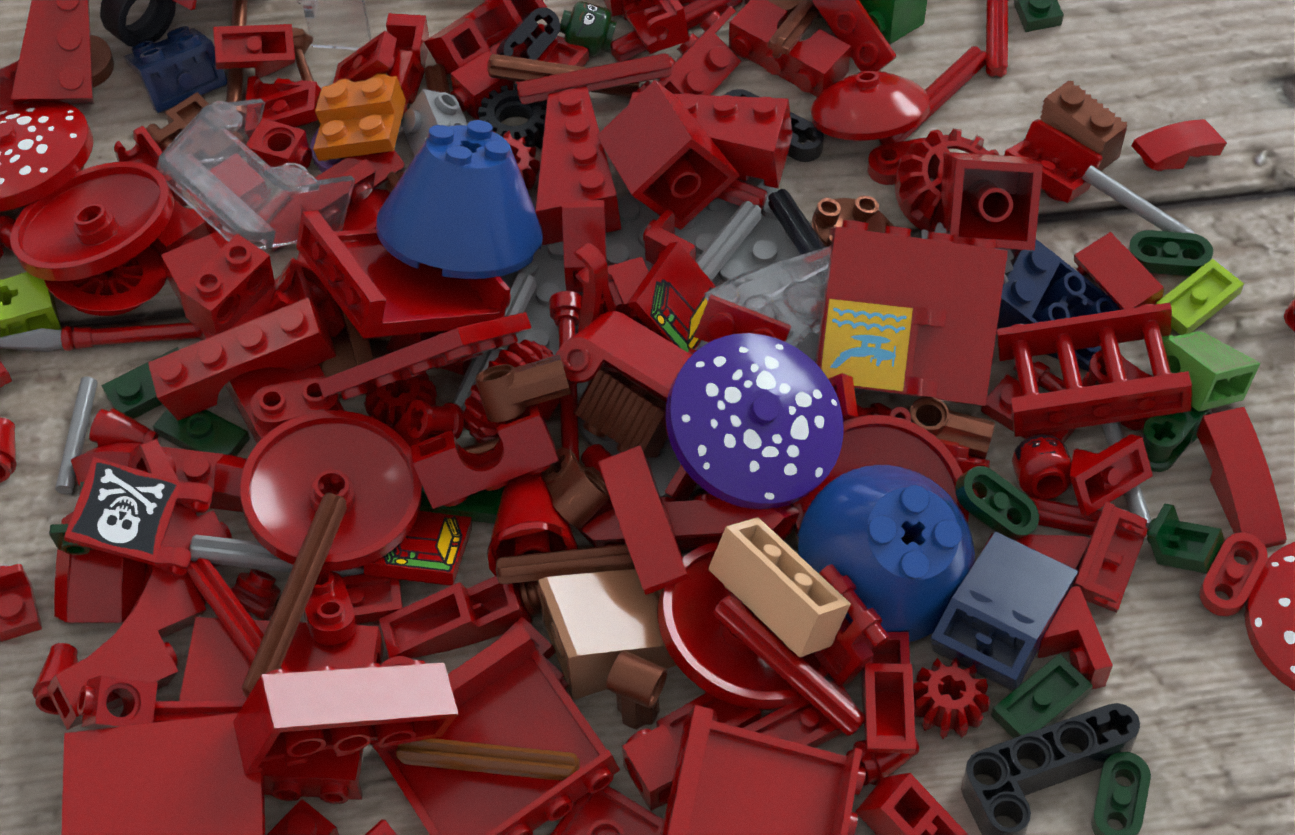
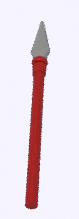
M191 322L95 329L92 327H74V330L70 326H65L62 330L41 328L0 337V348L42 352L63 348L65 351H71L74 347L82 349L94 347V345L200 338Z

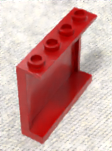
M318 210L302 211L296 248L363 338L447 331L505 316L506 308L511 300V289L500 276L485 279L450 278L442 276L443 269L420 263V267L416 269L389 253L380 242L376 229L334 232Z
M843 220L842 227L835 226L831 228L830 235H833L815 363L818 366L820 365L827 297L947 309L945 327L923 325L918 327L913 376L938 380L935 398L939 400L986 406L1008 251L996 249L997 241L971 238L970 245L953 243L954 235L928 232L927 239L910 237L911 229L895 226H886L885 233L868 231L869 223L853 220ZM902 394V395H910V396H917V397H925V396H919V395Z
M195 617L179 701L247 699L243 695L242 686L252 663L219 618ZM254 620L263 634H265L270 621ZM299 622L283 661L291 672H307L323 666H333L337 670L358 668L369 663L382 664L384 646L379 626L356 625L355 633L350 639L339 644L326 645L315 641L309 633L307 624ZM333 748L322 750L307 756V763L286 766L285 758L263 762L264 795H272L283 801H296L301 797H316L333 804H342L347 802L348 799L362 800L363 793L359 777L364 748L355 751L354 754L336 757Z
M522 625L448 674L459 714L441 737L433 739L570 752L576 754L577 758H579V770L563 781L409 765L403 764L397 758L396 751L398 745L380 748L377 740L370 743L382 758L430 835H533V831L548 820L556 821L568 814L574 806L573 803L588 792L596 793L603 790L612 782L614 774L620 771L609 749L607 750L543 659Z
M694 705L684 722L661 835L855 834L858 814L852 812L854 795L858 796L860 794L866 772L865 767L860 766L862 749L855 748L848 756L836 754L713 721V709Z
M238 713L64 733L61 835H265L264 763L262 762L263 771L244 774L233 721Z

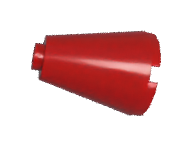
M542 472L534 475L523 474L510 479L504 486L487 550L489 569L494 576H496V560L500 557L578 549L568 521L559 514L552 503L553 499L542 478Z

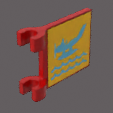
M827 297L819 367L828 379L841 373L853 377L854 388L936 397L938 380L913 376L918 327L920 325L945 327L947 309Z

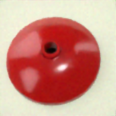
M864 71L848 76L822 91L811 106V119L813 125L819 131L831 137L855 141L883 139L909 131L925 120L930 111L929 96L921 86L910 79L887 72Z

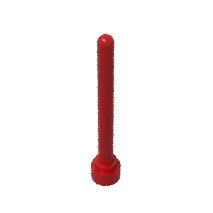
M557 292L549 299L550 317L554 320L555 325L558 326L559 348L575 335V326L579 323L582 296L576 292ZM572 382L569 386L571 394L563 396L560 400L561 446L571 450L579 462L578 416L573 413L578 405L577 383Z

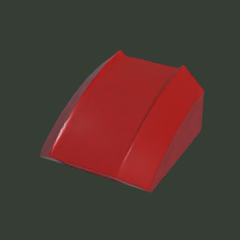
M73 512L61 520V524H69ZM57 549L54 617L67 623L124 622L141 591L147 564L99 550H90L89 553L84 555H72Z

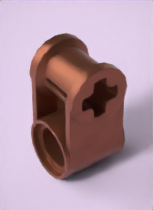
M562 447L556 450L559 461L552 463L548 469L543 471L542 478L552 496V503L555 509L570 524L581 529L610 499L601 473L594 467L586 468L578 462L571 450Z

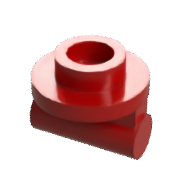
M251 569L250 573H239L236 584L231 588L247 612L265 621L269 620L272 616L274 604L281 592L280 588L275 585V577L259 569Z

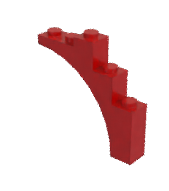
M157 439L140 445L131 461L134 469L179 481L176 476L177 470L172 456L167 451L163 452ZM176 502L162 546L180 547L189 550L190 541L194 535L233 538L228 526L224 522H219L214 510L197 516L196 511ZM147 564L139 596L129 616L117 632L87 658L54 676L47 687V691L67 730L82 724L83 715L78 714L77 703L80 690L83 686H87L88 679L105 675L158 682V690L167 686L179 672L177 669V655L171 644L167 641L163 642L162 638L194 625L195 617H201L207 610L205 598L191 581L188 573L184 577H178L156 566ZM213 564V566L217 567L220 566V564ZM110 692L106 700L108 711L123 705L121 697L114 692Z

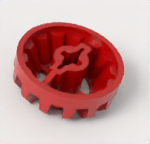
M953 128L949 135H943L937 129L930 131L926 139H916L911 143L908 152L903 155L896 173L895 195L905 217L918 229L935 232L937 223L940 222L946 228L941 198L944 152H950L948 149H957L971 154L1000 155L996 149L986 150L983 147L984 139L976 135L973 140L961 137L962 129Z

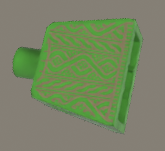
M1197 331L1178 336L1162 337L1171 373L1189 371L1192 383L1191 406L1200 412L1244 400L1261 363L1203 332Z

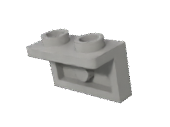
M422 89L411 107L405 112L401 125L415 157L428 138L429 129L432 126H467V122L454 95Z

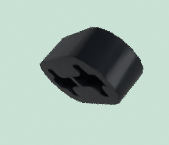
M542 7L527 14L501 42L497 55L511 56L514 52L512 48L524 42L527 46L521 52V58L536 60L560 32V21L556 13L551 9ZM543 19L547 23L544 27L545 32L533 37L531 33L538 25L536 21Z

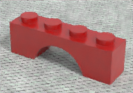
M308 297L150 361L148 364L158 400L177 420H181L217 405L221 389L229 381L241 374L268 367H279L299 372L336 357L327 323Z

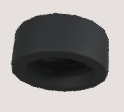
M102 0L100 18L106 30L127 46L134 47L145 41L156 42L164 35L175 16L176 2L172 0H150L146 11L140 19L130 25H126L128 12L136 0Z

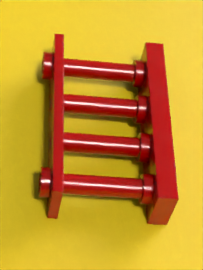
M1171 303L1145 304L1136 308L1032 324H1015L1010 327L997 329L999 361L1014 359L1022 395L1011 398L1014 436L1020 437L1191 411L1192 383L1189 371L1171 373L1162 340L1163 336L1171 335ZM1144 339L1153 377L1127 380L1118 343ZM1101 346L1109 383L1084 387L1075 350ZM1057 353L1065 390L1039 393L1032 356Z

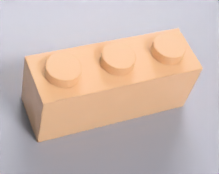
M753 518L725 527L708 569L798 657H803L832 646L851 603L760 518Z

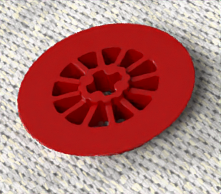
M148 246L129 261L104 273L71 281H44L49 291L56 298L73 308L91 315L114 316L135 310L144 302L153 298L162 289L167 277L161 256Z

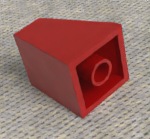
M656 80L596 135L631 195L660 216L666 209L674 212L675 227L679 230L683 229L740 176L683 103Z
M944 152L941 198L946 233L954 235L953 243L970 245L971 238L997 241L996 248L1035 251L1043 164L1028 157Z

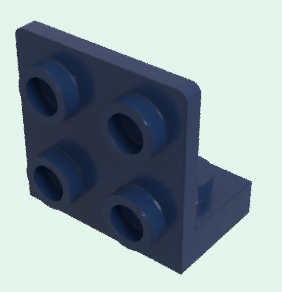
M188 26L171 30L167 33L168 38L157 43L153 41L139 43L131 48L132 53L124 56L126 63L140 75L153 109L157 113L176 106L197 92L203 95L227 85V77L224 70L216 69L215 49L212 40L195 28L189 29Z

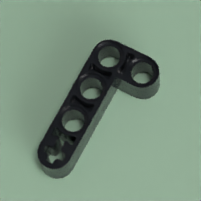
M1108 704L985 748L971 755L967 761L961 790L981 834L1025 835L1031 816L1030 807L1025 798L1026 795L1103 767L1106 759L1114 753L1131 752L1140 729L1139 717L1135 711L1124 704ZM1062 744H1074L1082 752L1071 753ZM1030 759L1036 762L1039 768H1026L1018 760ZM979 774L989 775L996 783L985 785L977 781L974 776ZM997 816L1010 817L1017 826L1004 827L995 818Z

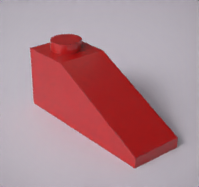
M911 773L884 777L855 811L876 835H968Z

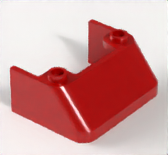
M617 311L601 314L562 344L556 355L561 357L569 386L572 382L583 383L589 381L598 373L604 361H607L668 398L669 390L677 373L692 356L655 332ZM562 397L538 404L544 419L549 420ZM680 465L664 492L677 501H687L697 483Z

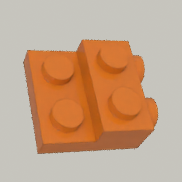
M376 74L372 78L358 82L340 79L336 83L322 87L315 110L320 126L313 150L318 161L394 151L406 103L397 76L390 77L386 74Z

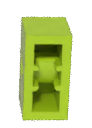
M24 272L17 276L0 280V337L41 328L62 330L54 296L47 288L44 279Z

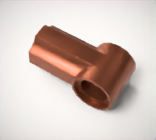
M560 355L515 368L508 364L492 366L479 372L475 377L487 419L490 422H504L514 419L523 414L526 407L571 394Z
M925 396L913 402L909 411L911 414L910 422L926 429L938 439L958 442L959 445L970 447L968 454L970 456L986 459L995 422L948 410L947 406L935 397ZM920 422H927L933 426H925Z
M625 650L618 655L613 663L606 682V689L616 694L617 709L622 714V724L637 730L644 725H653L660 712L659 696L664 688L668 671L666 668Z

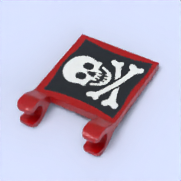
M93 457L66 530L64 541L153 565L174 576L184 577L188 573L187 567L190 564L191 552L180 547L162 546L176 502L193 511L205 513L209 510L213 490L206 484L180 482Z

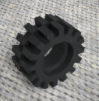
M514 84V90H508V86L504 85L500 86V94L495 89L489 92L490 99L484 97L481 101L482 107H479L478 111L479 120L490 123L493 126L492 132L494 131L502 137L508 131H510L512 138L515 140L525 136V147L536 146L541 150L547 101L527 105L521 104L517 84ZM510 117L528 119L526 123L518 126H508L501 123Z

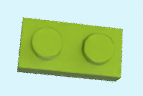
M1211 259L1157 301L1156 304L1170 302L1172 307L1171 327L1180 335L1192 333L1240 295L1244 283L1217 261Z

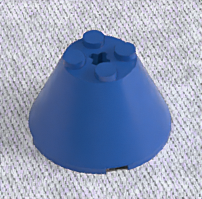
M473 120L467 126L435 125L429 129L428 138L377 215L376 231L378 238L385 249L394 257L416 269L420 267V263L443 269L442 276L460 279H485L516 272L533 261L534 253L541 249L543 230L512 149L502 136L492 132L493 126L490 123Z
M865 466L837 477L815 496L802 518L798 531V555L818 573L826 566L833 564L842 576H849L857 586L854 592L868 609L874 608L882 618L881 626L886 632H909V643L920 640L934 632L951 598L975 563L972 534L956 502L942 487L931 479L910 469L898 466ZM847 613L845 618L851 624L853 620Z

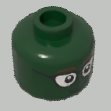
M579 1L574 5L572 12L564 10L560 22V33L565 34L564 39L567 43L583 46L589 49V56L597 57L601 54L602 50H609L617 22L611 20L610 10Z

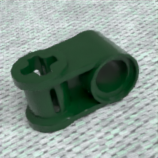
M1191 406V411L1155 416L1146 420L1142 433L1152 472H1163L1173 466L1190 443L1192 444L1198 438L1196 434L1202 417L1211 414L1212 411L1210 409L1199 412Z

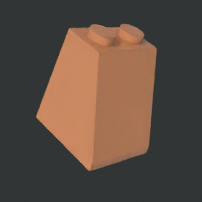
M636 569L550 576L538 580L543 624L550 642L556 651L555 655L565 676L564 679L568 683L572 700L605 690L613 663L624 650L666 669L677 666L668 653L659 630L658 601L661 590L646 595Z

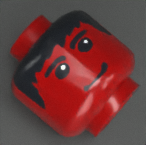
M1046 434L1031 436L1022 441L1014 450L1012 456L1013 469L1019 487L1026 495L1041 499H1052L1064 493L1072 484L1070 478L1072 460L1067 447L1059 438Z

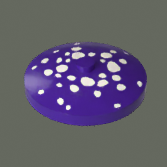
M751 333L732 334L715 339L702 346L686 361L677 373L669 390L666 403L668 437L672 449L684 470L707 492L736 506L750 509H768L787 506L799 501L818 487L829 475L841 451L844 431L843 415L840 402L831 382L820 367L805 353L787 342L767 335Z

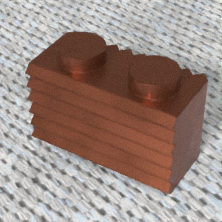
M1067 81L1044 99L1042 115L1040 116L1041 120L1102 155L1103 159L1098 170H1104L1120 157L1127 130V122H1122L1121 117H1115V113L1111 112L1109 108H1103V103H1098L1097 99H1092L1091 94H1086V90H1082L1080 85H1074V81Z
M601 367L598 373L590 380L573 412L582 420H585L583 427L587 431L602 438L608 436L617 442L616 449L620 453L641 445L646 458L657 457L660 454V449L664 447V442L668 439L666 430V402L614 368Z

